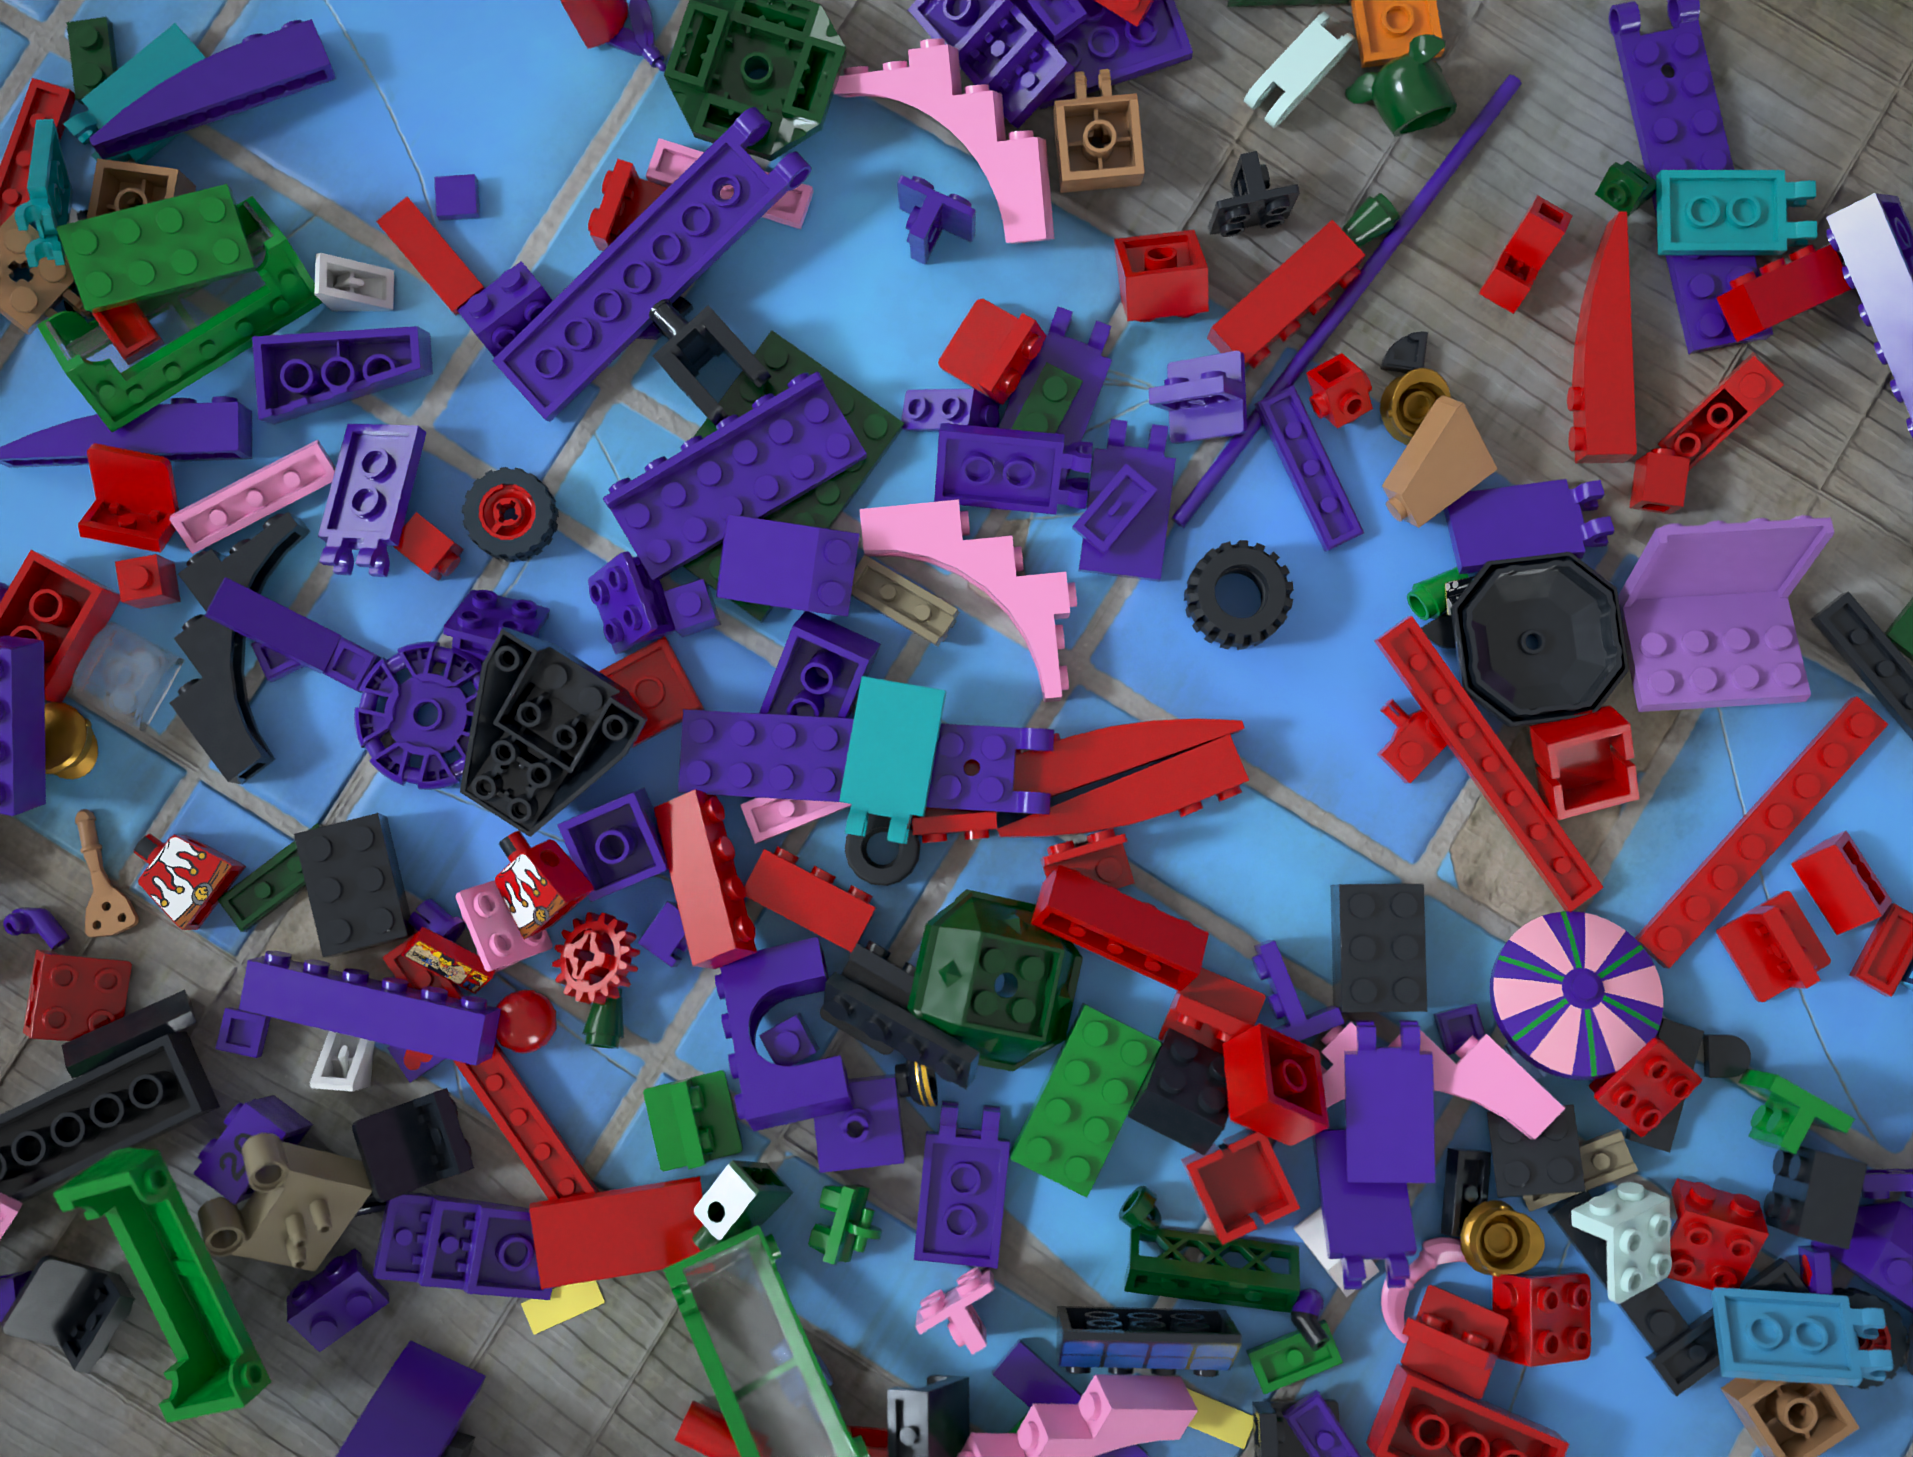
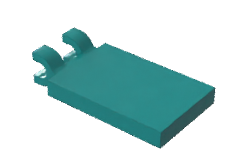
M174 23L86 95L81 101L89 110L74 115L64 125L74 137L86 145L90 142L89 138L125 107L159 83L206 57ZM179 134L106 160L127 162L133 158L138 164H144ZM96 151L91 155L96 161L97 158L102 159Z
M54 119L36 120L27 184L30 200L19 205L14 214L18 231L28 230L29 223L35 221L39 233V238L28 243L25 248L29 267H38L39 260L47 257V260H55L56 266L65 265L66 254L56 226L69 223L73 193Z
M1661 170L1656 175L1658 255H1782L1787 251V246L1805 247L1808 245V240L1817 238V221L1788 222L1787 206L1805 207L1807 200L1814 199L1816 197V181L1785 182V170Z
M862 676L839 800L842 803L852 804L847 818L845 833L866 837L869 814L892 818L887 841L908 843L912 815L925 817L947 693L945 690Z

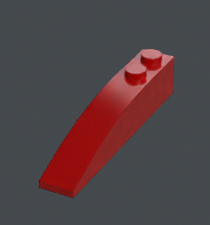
M1627 211L1618 212L1606 225L1590 269L1581 303L1574 346L1572 386L1569 387L1567 393V406L1569 411H1573L1574 427H1571L1569 431L1568 442L1570 451H1575V464L1624 463L1637 454Z
M1195 718L1152 720L1110 726L1063 739L1060 738L1059 733H1054L1053 751L1029 750L1022 753L1021 750L1016 749L1014 791L1051 793L1052 798L1209 743L1228 734L1238 733L1245 729L1242 720Z
M1228 734L1050 807V815L1032 814L998 828L997 833L999 838H1046L1087 834L1129 826L1169 814L1178 810L1180 817L1203 809L1201 800L1215 794L1220 802L1242 793L1239 785L1249 781V778L1231 735Z

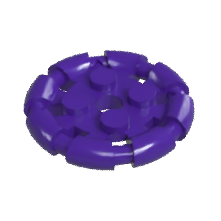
M435 641L417 642L398 648L397 654L387 660L383 657L375 664L359 689L362 692L359 708L355 707L354 710L355 731L361 748L365 747L372 757L369 762L376 770L391 781L402 786L407 782L418 785V789L433 790L460 783L470 733L467 731L470 726L471 717L474 714L477 692L468 697L467 693L460 687L470 681L478 691L483 663L463 650L455 647H442L439 642ZM437 662L446 664L444 676L432 673L433 667ZM407 667L412 678L400 684L396 673ZM379 696L388 698L384 713L375 711ZM432 703L438 710V718L434 724L426 727L422 726L418 721V711L423 705ZM390 731L396 743L385 748L380 739ZM457 748L461 758L449 764L444 754L451 753ZM412 754L424 756L421 769L411 766Z

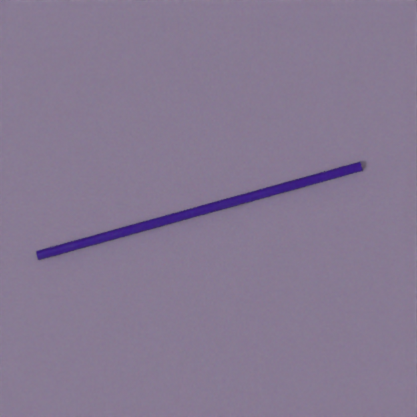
M1507 76L1396 222L1394 228L1389 231L1361 268L1362 273L1345 289L1262 400L1292 386L1519 89L1522 83L1516 76ZM1256 407L1247 418V432L1233 436L1171 518L1180 527L1185 528L1262 427L1263 422Z

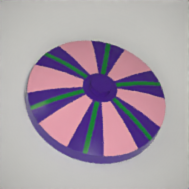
M1563 911L1533 919L1517 930L1504 944L1491 971L1490 1002L1493 1015L1501 1033L1521 1057L1533 1066L1554 1076L1573 1080H1593L1613 1075L1651 1039L1656 1037L1661 1024L1663 990L1653 961L1643 946L1631 934L1617 924L1597 915Z

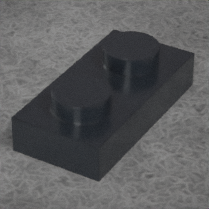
M1447 1149L1441 1234L1461 1237L1460 1234L1466 1217L1473 1208L1488 1201L1492 1152L1479 1149Z

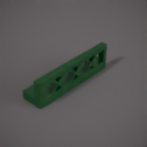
M1137 1226L1134 1229H1130L1129 1261L1125 1273L1124 1292L1291 1313L1300 1292L1299 1246L1238 1238L1222 1245L1214 1235L1160 1228L1150 1231L1143 1226ZM1139 1240L1156 1242L1165 1252L1158 1257L1139 1255ZM1187 1246L1196 1247L1206 1258L1200 1263L1188 1262L1180 1251ZM1228 1252L1240 1253L1249 1263L1243 1268L1230 1267L1221 1257ZM1270 1257L1288 1259L1289 1274L1274 1273L1264 1262Z

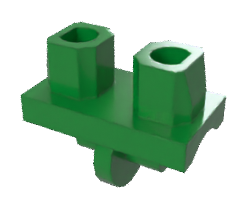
M860 1184L828 1185L823 1187L819 1201L820 1208L835 1212L832 1227L822 1223L815 1224L811 1231L808 1245L824 1254V1262L836 1265L838 1262L848 1263L851 1261L853 1250L858 1252L865 1251L868 1238L875 1240L881 1238L883 1230L872 1225L875 1210L865 1207L870 1190L869 1187Z

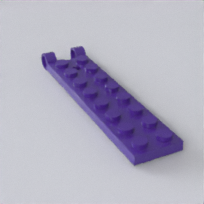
M1668 0V17L1673 29L1640 35L1639 32L1641 16L1635 1L1612 5L1609 11V26L1614 37L1646 174L1656 180V175L1661 170H1734L1698 20L1700 15L1699 0ZM1664 65L1672 67L1675 73L1674 77H1665L1661 72V67ZM1655 191L1651 198L1657 219V196ZM1665 255L1688 355L1767 339L1773 335L1771 326L1736 342L1716 297L1732 290L1730 281L1751 271H1754L1756 277H1759L1755 255Z
M756 107L745 110L724 134L492 360L544 420L551 422L653 323L649 318V312L656 303L663 299H668L673 303L778 200L807 179L812 167L797 151L786 155L767 175L744 150L748 146L759 142L771 126L768 119ZM726 185L733 186V196L727 200L722 199L720 196L721 189Z
M683 709L678 793H688L696 789L706 792L708 795L839 802L854 719ZM941 724L926 807L1050 815L1051 793L1014 791L1016 749L1053 751L1054 730ZM971 759L978 761L980 765L978 774L974 776H969L964 771L965 763Z

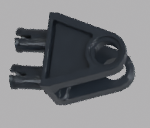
M668 299L659 301L650 310L649 318L661 328V333L669 339L653 357L674 383L715 426L728 417V415L696 379L700 374L698 371L715 355L719 357L724 352L758 388L771 378L765 367L709 305L690 322L673 307Z

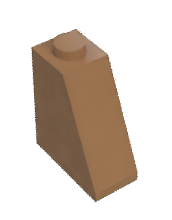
M1444 395L1439 397L1382 484V488L1389 499L1386 502V506L1392 516L1399 522L1404 520L1420 528L1498 470L1464 403Z

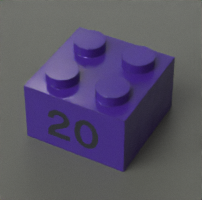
M645 787L557 824L574 864L595 888L588 895L590 902L669 869L654 808Z
M275 1095L253 1099L244 1104L240 1102L225 1118L224 1124L227 1125V1128L219 1139L213 1138L198 1155L201 1163L193 1174L233 1204L247 1200L255 1190L249 1184L242 1156L244 1143L256 1134L272 1133L277 1135L282 1142L298 1145L313 1124Z

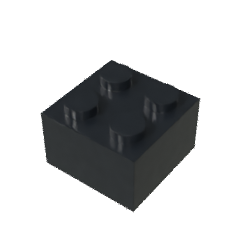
M1168 1028L1160 1041L1162 1044L1131 1106L1128 1117L1205 1156L1224 1130L1229 1116L1224 1055Z
M1803 1146L1799 1147L1796 1154L1778 1150L1773 1160V1173L1775 1174L1773 1188L1767 1194L1764 1201L1765 1223L1801 1238L1849 1250L1867 1164Z

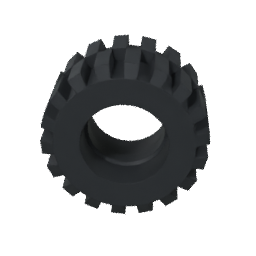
M1239 540L1235 545H1231L1229 541L1222 543L1217 549L1212 548L1199 560L1187 580L1188 585L1184 592V601H1187L1185 609L1187 618L1192 617L1194 621L1192 627L1197 633L1201 630L1206 635L1204 640L1211 644L1213 641L1220 643V648L1229 649L1231 646L1237 647V650L1246 649L1251 645L1256 646L1265 641L1285 622L1288 617L1286 614L1292 608L1293 599H1290V593L1294 590L1293 581H1287L1286 576L1290 572L1286 565L1280 567L1276 562L1280 557L1274 551L1269 555L1263 551L1264 545L1257 543L1254 547L1248 546V540ZM1241 574L1250 578L1257 585L1261 595V605L1253 616L1236 618L1228 615L1220 608L1215 597V586L1224 575Z

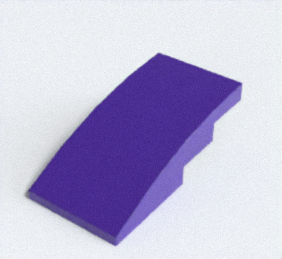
M916 0L908 9L932 39H945V44L958 49L959 66L974 85L987 84L989 85V91L993 90L1002 94L1004 116L1017 129L1075 69L1013 0Z
M413 1192L386 1201L373 1271L375 1279L418 1282L420 1286L462 1289L466 1294L541 1300L551 1299L552 1288L541 1289L529 1208Z
M410 1340L365 1407L336 1457H441L460 1428L463 1417L481 1390L486 1376Z

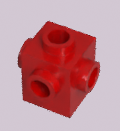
M1343 353L1306 372L1313 393L1309 397L1312 409L1320 419L1325 417L1337 429L1355 421L1359 416L1373 409L1369 397L1372 385L1368 376Z

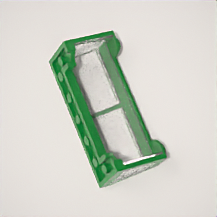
M253 196L237 204L257 264L256 271L136 302L165 344L131 365L124 361L96 319L88 323L83 316L76 312L62 311L36 325L65 374L112 433L253 346V336L272 335L323 303L315 296V283L289 241Z
M757 1225L663 1269L741 1457H870L861 1435L852 1438L847 1430L779 1275L775 1260L782 1258L772 1233L764 1237L760 1225Z

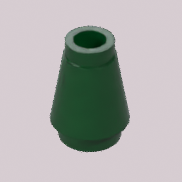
M1378 193L1374 198L1368 196L1342 227V230L1360 248L1394 228L1393 223L1400 216L1393 204L1382 193Z
M618 988L619 998L617 999L606 997V1002L603 1005L592 1003L582 1034L586 1035L585 1045L608 1049L619 1048L620 1039H624L623 989Z

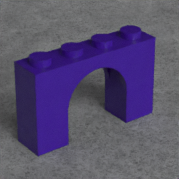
M818 937L757 950L752 955L720 967L721 974L715 975V984L719 999H726L728 1013L721 1014L726 1039L732 1038L735 1053L728 1054V1062L732 1078H739L741 1093L735 1095L739 1119H746L753 1132L854 1109L847 1069L841 1055L796 1066H780L765 1060L758 1054L756 1048L758 1026L764 1015L772 1007L791 998L825 991V984L829 976L824 951Z

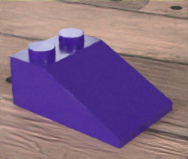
M727 514L716 597L848 617L860 534Z
M805 611L791 628L759 714L849 718L858 699L862 676L868 677L881 644L819 615Z

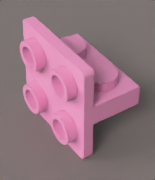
M495 880L462 890L456 894L462 918L473 939L477 955L480 956L487 972L496 969L495 973L526 958L552 949L553 945L547 930H543L525 940L523 939L495 884Z
M978 1267L973 1268L956 1280L958 1286L945 1294L942 1289H939L920 1301L922 1307L917 1311L915 1324L919 1334L948 1318L950 1323L947 1324V1327L959 1348L966 1344L973 1355L986 1347V1327L972 1303L995 1289L994 1275L990 1268L980 1272Z

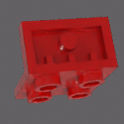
M1114 828L1087 836L1089 844L1075 848L1073 840L1047 848L1049 856L1040 859L1046 878L1060 864L1067 868L1076 869L1084 876L1117 889L1135 884L1123 843L1128 842L1126 834L1116 836Z
M36 949L23 1033L30 1039L71 1041L124 1017L132 967L131 962L127 960L60 955L55 951Z

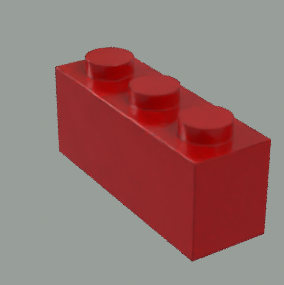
M1813 244L1788 255L1791 260L1788 264H1786L1782 257L1759 268L1762 276L1756 277L1754 271H1751L1729 282L1732 290L1716 297L1736 342L1851 290L1842 272V267L1844 266L1831 244L1817 251Z
M777 846L774 853L764 849L744 886L745 896L852 952L856 944L860 942L877 910V907L869 904L873 896L853 885L850 886L848 891L833 885L836 876L815 865L811 872L797 866L796 863L799 857Z

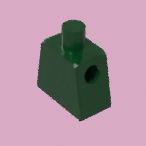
M732 1160L695 1206L694 1214L703 1223V1226L695 1233L692 1240L703 1251L757 1225L761 1226L793 1192L767 1163Z

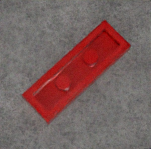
M408 196L376 221L455 316L459 314L457 309L467 303L472 296L485 289Z

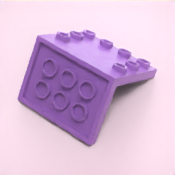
M1804 515L1792 518L1791 520L1780 521L1758 518L1747 523L1730 524L1724 521H1712L1697 526H1683L1682 524L1673 523L1656 528L1618 595L1626 654L1638 712L1797 703L1808 700L1811 696V691L1788 597L1835 533L1831 517L1813 518Z

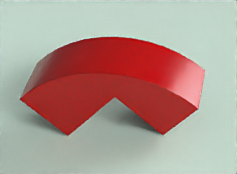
M1537 195L1495 262L1478 294L1514 314L1531 290L1539 270L1565 234L1573 215Z

